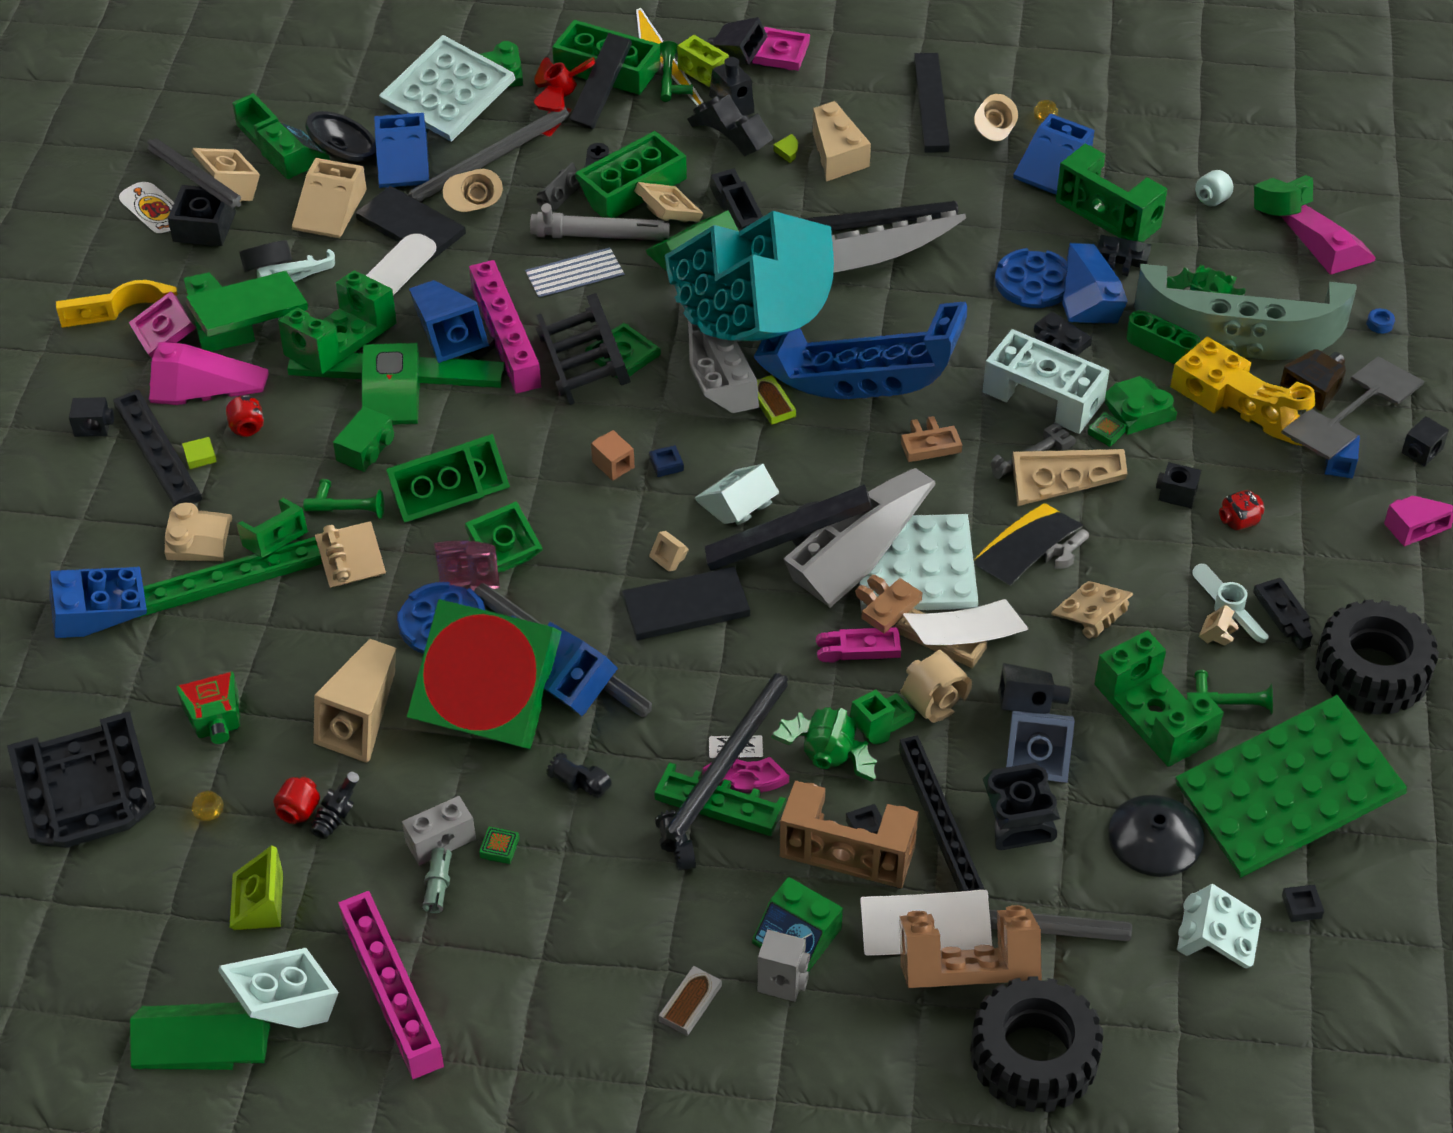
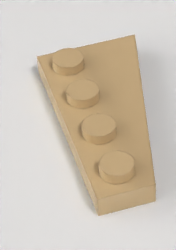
M1124 449L1013 452L1012 455L1017 506L1124 480L1128 474Z

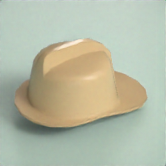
M993 94L988 96L976 111L974 124L983 137L995 142L1002 141L1015 126L1018 120V110L1014 102L1007 96Z
M476 169L450 177L445 182L442 191L444 200L452 209L459 212H471L485 209L495 204L502 195L503 187L499 176L493 171Z

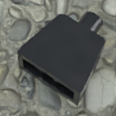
M759 17L725 24L718 35L708 38L707 42L727 53L729 57L737 58L739 65H749L768 36Z
M728 57L725 59L724 64L712 70L709 96L713 98L718 95L719 98H722L729 94L742 116L745 114L750 115L755 113L752 80L739 67V60L737 58Z
M1003 663L998 688L1001 709L1048 714L1050 713L1052 703L1068 705L1070 687L1055 685L1052 673Z

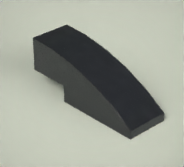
M735 168L711 175L710 189L723 211L729 210L738 228L742 230L763 217L746 182H741Z

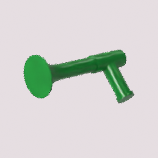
M673 41L659 43L660 57H663L661 100L669 102L672 94L693 95V84L672 85L673 59L678 57V44Z
M321 479L319 481L315 498L304 499L303 502L304 511L368 510L376 513L379 519L383 517L385 506L384 495L380 489L375 496L366 499L327 498L329 488L331 487V481L328 479Z
M1197 670L1194 673L1196 692H1187L1188 702L1190 698L1205 691L1217 705H1259L1268 709L1272 715V683L1266 690L1257 693L1208 692V672Z

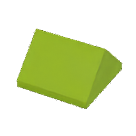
M271 845L233 873L229 928L242 930L281 927L283 870L277 847Z

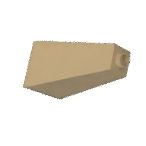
M369 639L314 695V744L366 763L370 760L395 674V647Z

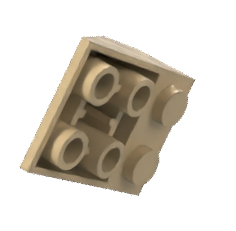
M315 158L306 174L292 230L341 238L367 190L363 166Z

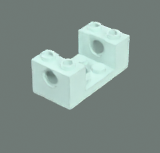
M1011 329L986 360L983 393L1007 402L1014 394L1015 387L1019 383L1058 400L1055 423L1080 434L1105 401L1109 370ZM1050 368L1052 371H1044L1043 369Z

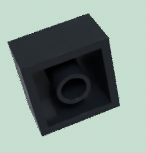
M181 185L167 218L172 241L223 246L236 214L235 207L233 209L228 207L200 186Z

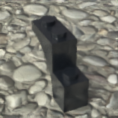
M729 94L722 98L716 95L707 102L699 104L693 109L694 114L687 118L692 127L698 125L708 126L724 134L737 146L744 157L758 151L774 139L759 114L757 113L751 117H748L747 114L742 116Z

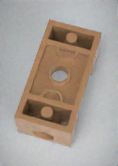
M795 780L780 820V857L902 888L915 850L918 811L910 810L905 806L887 804L878 833L874 834L862 828L855 829L839 825L834 821H824L822 807L825 801L826 788L819 787L814 783H803Z
M1011 905L1006 907V910H997L998 948L990 945H978L972 950H961L958 947H945L941 949L940 933L938 928L935 929L932 914H927L925 911H911L907 915L899 916L901 968L908 988L1008 983L1009 980L1020 978L1021 981H1027L1028 976H1038V980L1042 981L1041 929L1031 910L1026 909L1024 906Z

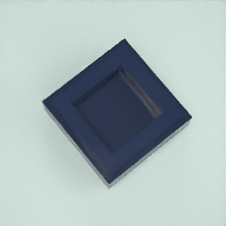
M676 445L649 451V459L657 477L684 471V464Z

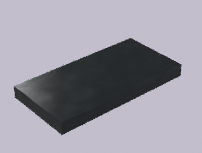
M392 186L386 188L356 211L357 220L397 242H400L410 234H422L432 239L437 248L436 252L429 259L431 261L466 234L465 226Z
M735 567L622 590V597L636 640L750 616V608Z

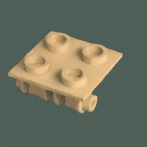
M371 521L341 529H335L334 525H327L323 528V533L315 535L330 588L386 574Z
M1088 581L1068 599H1065L1051 614L1082 623L1085 637L1089 639L1092 637L1096 638L1105 630L1104 628H1108L1111 623H1114L1118 617L1128 610L1129 601L1127 599L1133 593Z

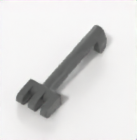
M1054 423L1044 429L1043 437L1045 439L1026 451H1048L1053 447L1059 451H1065L1076 443V439L1072 435L1069 436L1065 429L1061 430L1062 427L1058 423ZM996 455L992 459L991 468L996 479H1000L1013 471L1012 459L1004 461L1000 455Z

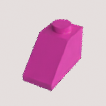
M1414 495L1403 500L1398 499L1389 505L1384 524L1403 546H1407L1450 529L1453 523V505Z

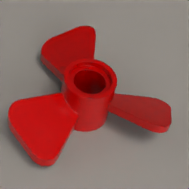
M545 57L534 78L537 87L548 86L534 99V104L537 108L551 112L562 111L565 107L564 97L572 93L577 86L573 76L592 67L596 62L595 58L592 57L571 71H568L563 63L552 64L551 60Z

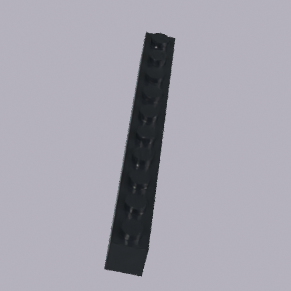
M919 736L900 739L899 753L958 891L985 890Z

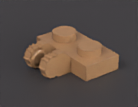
M934 416L927 418L926 425L928 430L922 431L919 421L915 419L910 422L912 433L901 435V444L908 462L962 453V443L955 426L939 428Z
M873 574L867 580L870 588L860 585L855 590L857 597L868 605L862 610L861 619L883 634L904 617L903 613H908L922 601L923 594L901 578L889 587L886 581L876 576V574Z

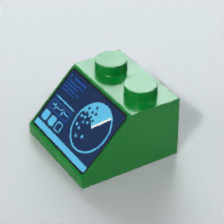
M278 121L257 131L261 155L287 180L309 170L315 158L330 160L329 155L320 150L310 137L300 129Z
M788 877L770 899L754 934L752 944L761 948L767 929L806 939L805 953L810 954L807 971H810L841 931L843 907Z

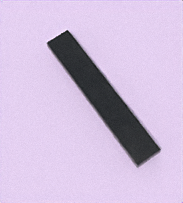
M914 53L924 152H949L950 144L939 54Z
M136 390L113 399L117 411L173 506L180 503L194 504L201 501L202 496L140 391Z
M865 485L859 486L705 546L707 564L711 571L869 511L872 509L868 490Z

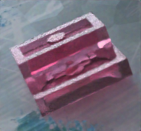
M444 541L434 543L439 582H450V585L456 586L470 584L472 590H475L481 583H486L493 589L500 588L494 545L475 541Z

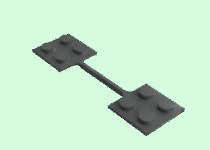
M1378 356L1351 377V380L1360 384L1361 387L1368 389L1360 398L1334 418L1325 417L1313 409L1306 411L1285 427L1281 433L1291 438L1292 441L1314 451L1318 456L1330 460L1358 436L1356 433L1340 425L1339 422L1373 395L1382 396L1386 401L1398 405L1421 387L1425 381Z

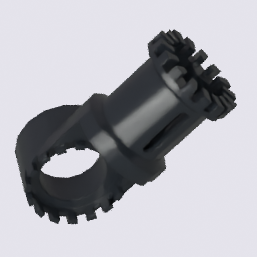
M557 753L556 757H553L554 761H550L552 765H548L546 770L548 777L558 778L566 783L567 788L571 791L577 790L580 787L589 792V795L594 794L593 797L597 798L601 797L612 785L609 775L597 766H591L590 768L584 765L578 766L568 760L567 755L564 753Z
M666 810V813L661 812V815L659 814L655 817L656 827L660 829L662 836L660 839L661 849L667 852H674L678 871L696 868L692 841L688 840L687 835L684 834L678 842L667 839L665 836V828L677 811L671 810L669 812Z

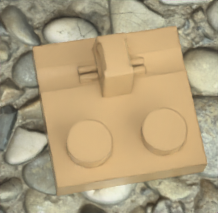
M638 182L634 190L647 203V208L662 220L669 221V219H674L685 223L688 221L699 222L703 215V212L676 186Z

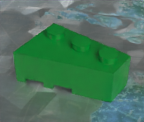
M210 272L183 278L187 296L222 287ZM193 315L200 345L203 350L211 352L255 342L252 325L207 337Z

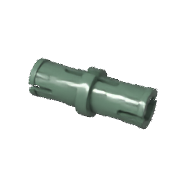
M444 848L432 850L429 872L425 875L424 879L426 892L422 908L427 912L429 905H431L430 913L442 912L445 889L450 884L448 871L452 853L447 849L445 856H443Z

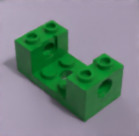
M1086 143L1060 163L1056 194L1057 203L1122 239L1144 242L1161 228L1168 188L1146 177L1129 192L1100 177L1106 154Z
M355 270L335 282L339 304L338 310L321 320L309 316L308 312L297 307L278 320L283 354L320 374L325 373L363 347V345H366L397 324L392 288Z
M1147 630L1099 655L1094 685L1165 765L1170 767L1217 742L1224 712L1205 691L1190 698L1189 702L1163 675L1162 669L1166 649ZM1150 706H1158V707H1160L1163 711H1162V712L1150 711V710L1148 709V707H1150Z

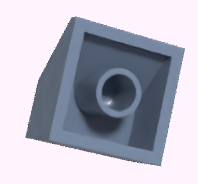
M1012 711L1006 767L1037 763L1046 770L1049 781L1067 783L1075 722L1074 717Z

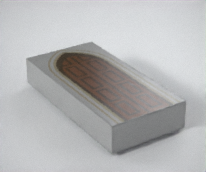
M693 966L659 1014V1022L688 1036L722 987V980Z

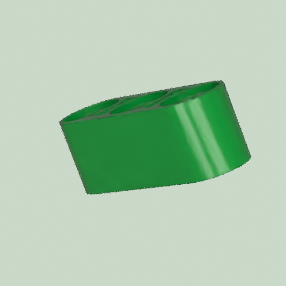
M1137 310L1129 316L1126 334L1128 342L1172 364H1175L1200 343V338L1196 334L1147 311Z

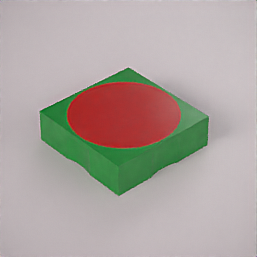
M438 599L407 717L531 749L542 709L543 690L552 671L562 631L551 626Z

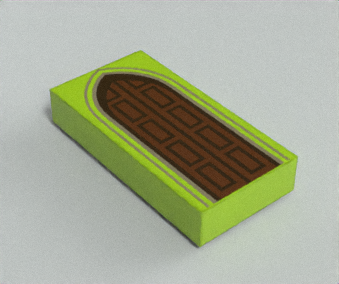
M773 375L757 380L759 407L771 425L796 417L795 407Z

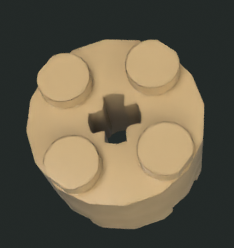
M938 650L923 661L915 660L906 670L908 677L900 693L924 718H928L931 722L935 723L952 715L954 711L951 707L960 698L964 701L967 699L972 688V680L947 654Z

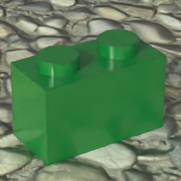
M363 406L333 441L336 461L365 472L371 463L378 459L381 451L393 441L394 430L391 417Z

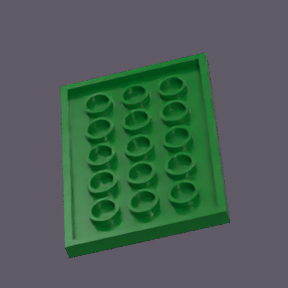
M1338 695L1175 777L1177 786L1240 878L1407 793L1405 783Z

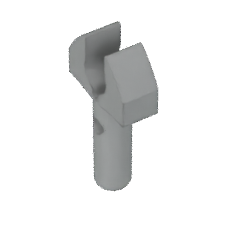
M1081 529L1064 544H1055L1046 551L1045 562L1047 563L1053 556H1060L1055 560L1054 569L1068 568L1074 563L1075 555L1071 552L1089 538V533L1085 529Z

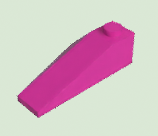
M1307 205L1301 206V212L1298 214L1281 216L1330 275L1375 261L1376 257L1361 240Z
M158 342L151 362L149 400L150 403L180 405L186 404L187 399L202 397V401L212 400L211 396L227 394L229 397L260 393L264 390L269 371L266 368L187 344Z

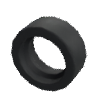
M287 240L267 243L239 252L244 272L292 260Z

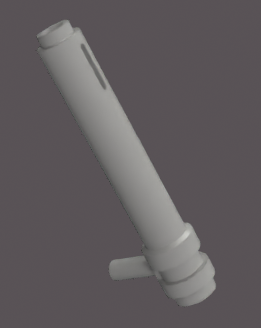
M548 203L542 205V212L531 214L530 233L543 238L546 235H552V238L574 236L664 241V238H669L670 224L665 223L664 220L564 216L563 213L554 212L552 214L551 205Z

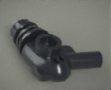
M349 772L336 791L330 788L320 804L325 808L317 810L315 820L312 821L313 826L310 829L316 837L327 839L329 835L333 834V830L341 824L342 821L339 816L344 819L354 804L349 799L359 780L357 773Z

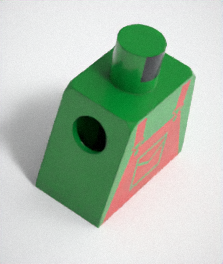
M233 671L176 686L182 708L198 738L210 736L214 744L227 742L230 738L228 731L237 729L240 726L239 692Z

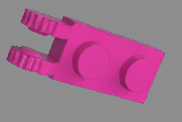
M891 627L885 634L876 628L840 629L839 631L827 633L821 632L816 636V643L818 647H821L817 652V658L822 662H836L839 659L901 658L899 629L897 627Z

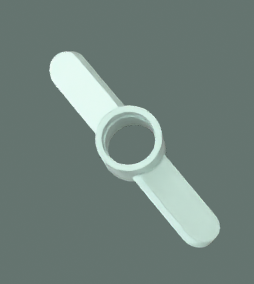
M1206 564L1196 565L1192 572L1193 576L1215 600V611L1227 605L1235 611L1232 619H1236L1254 640L1265 643L1268 639V634L1244 609L1247 599L1246 589L1235 582L1223 583ZM1225 599L1234 600L1236 602H1229Z

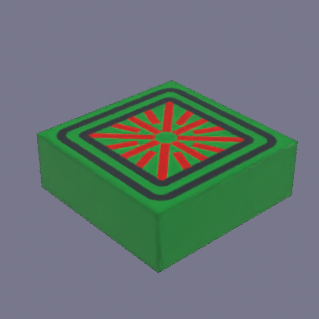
M1104 412L1088 428V435L1111 447L1126 432L1127 425Z
M489 826L479 851L480 858L511 864L520 839L519 833Z

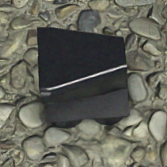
M1029 763L994 769L983 778L995 816V845L998 850L1052 842L1057 838V829L1053 821L1061 818L1057 810V799L1051 793L1048 784V773L1037 763Z

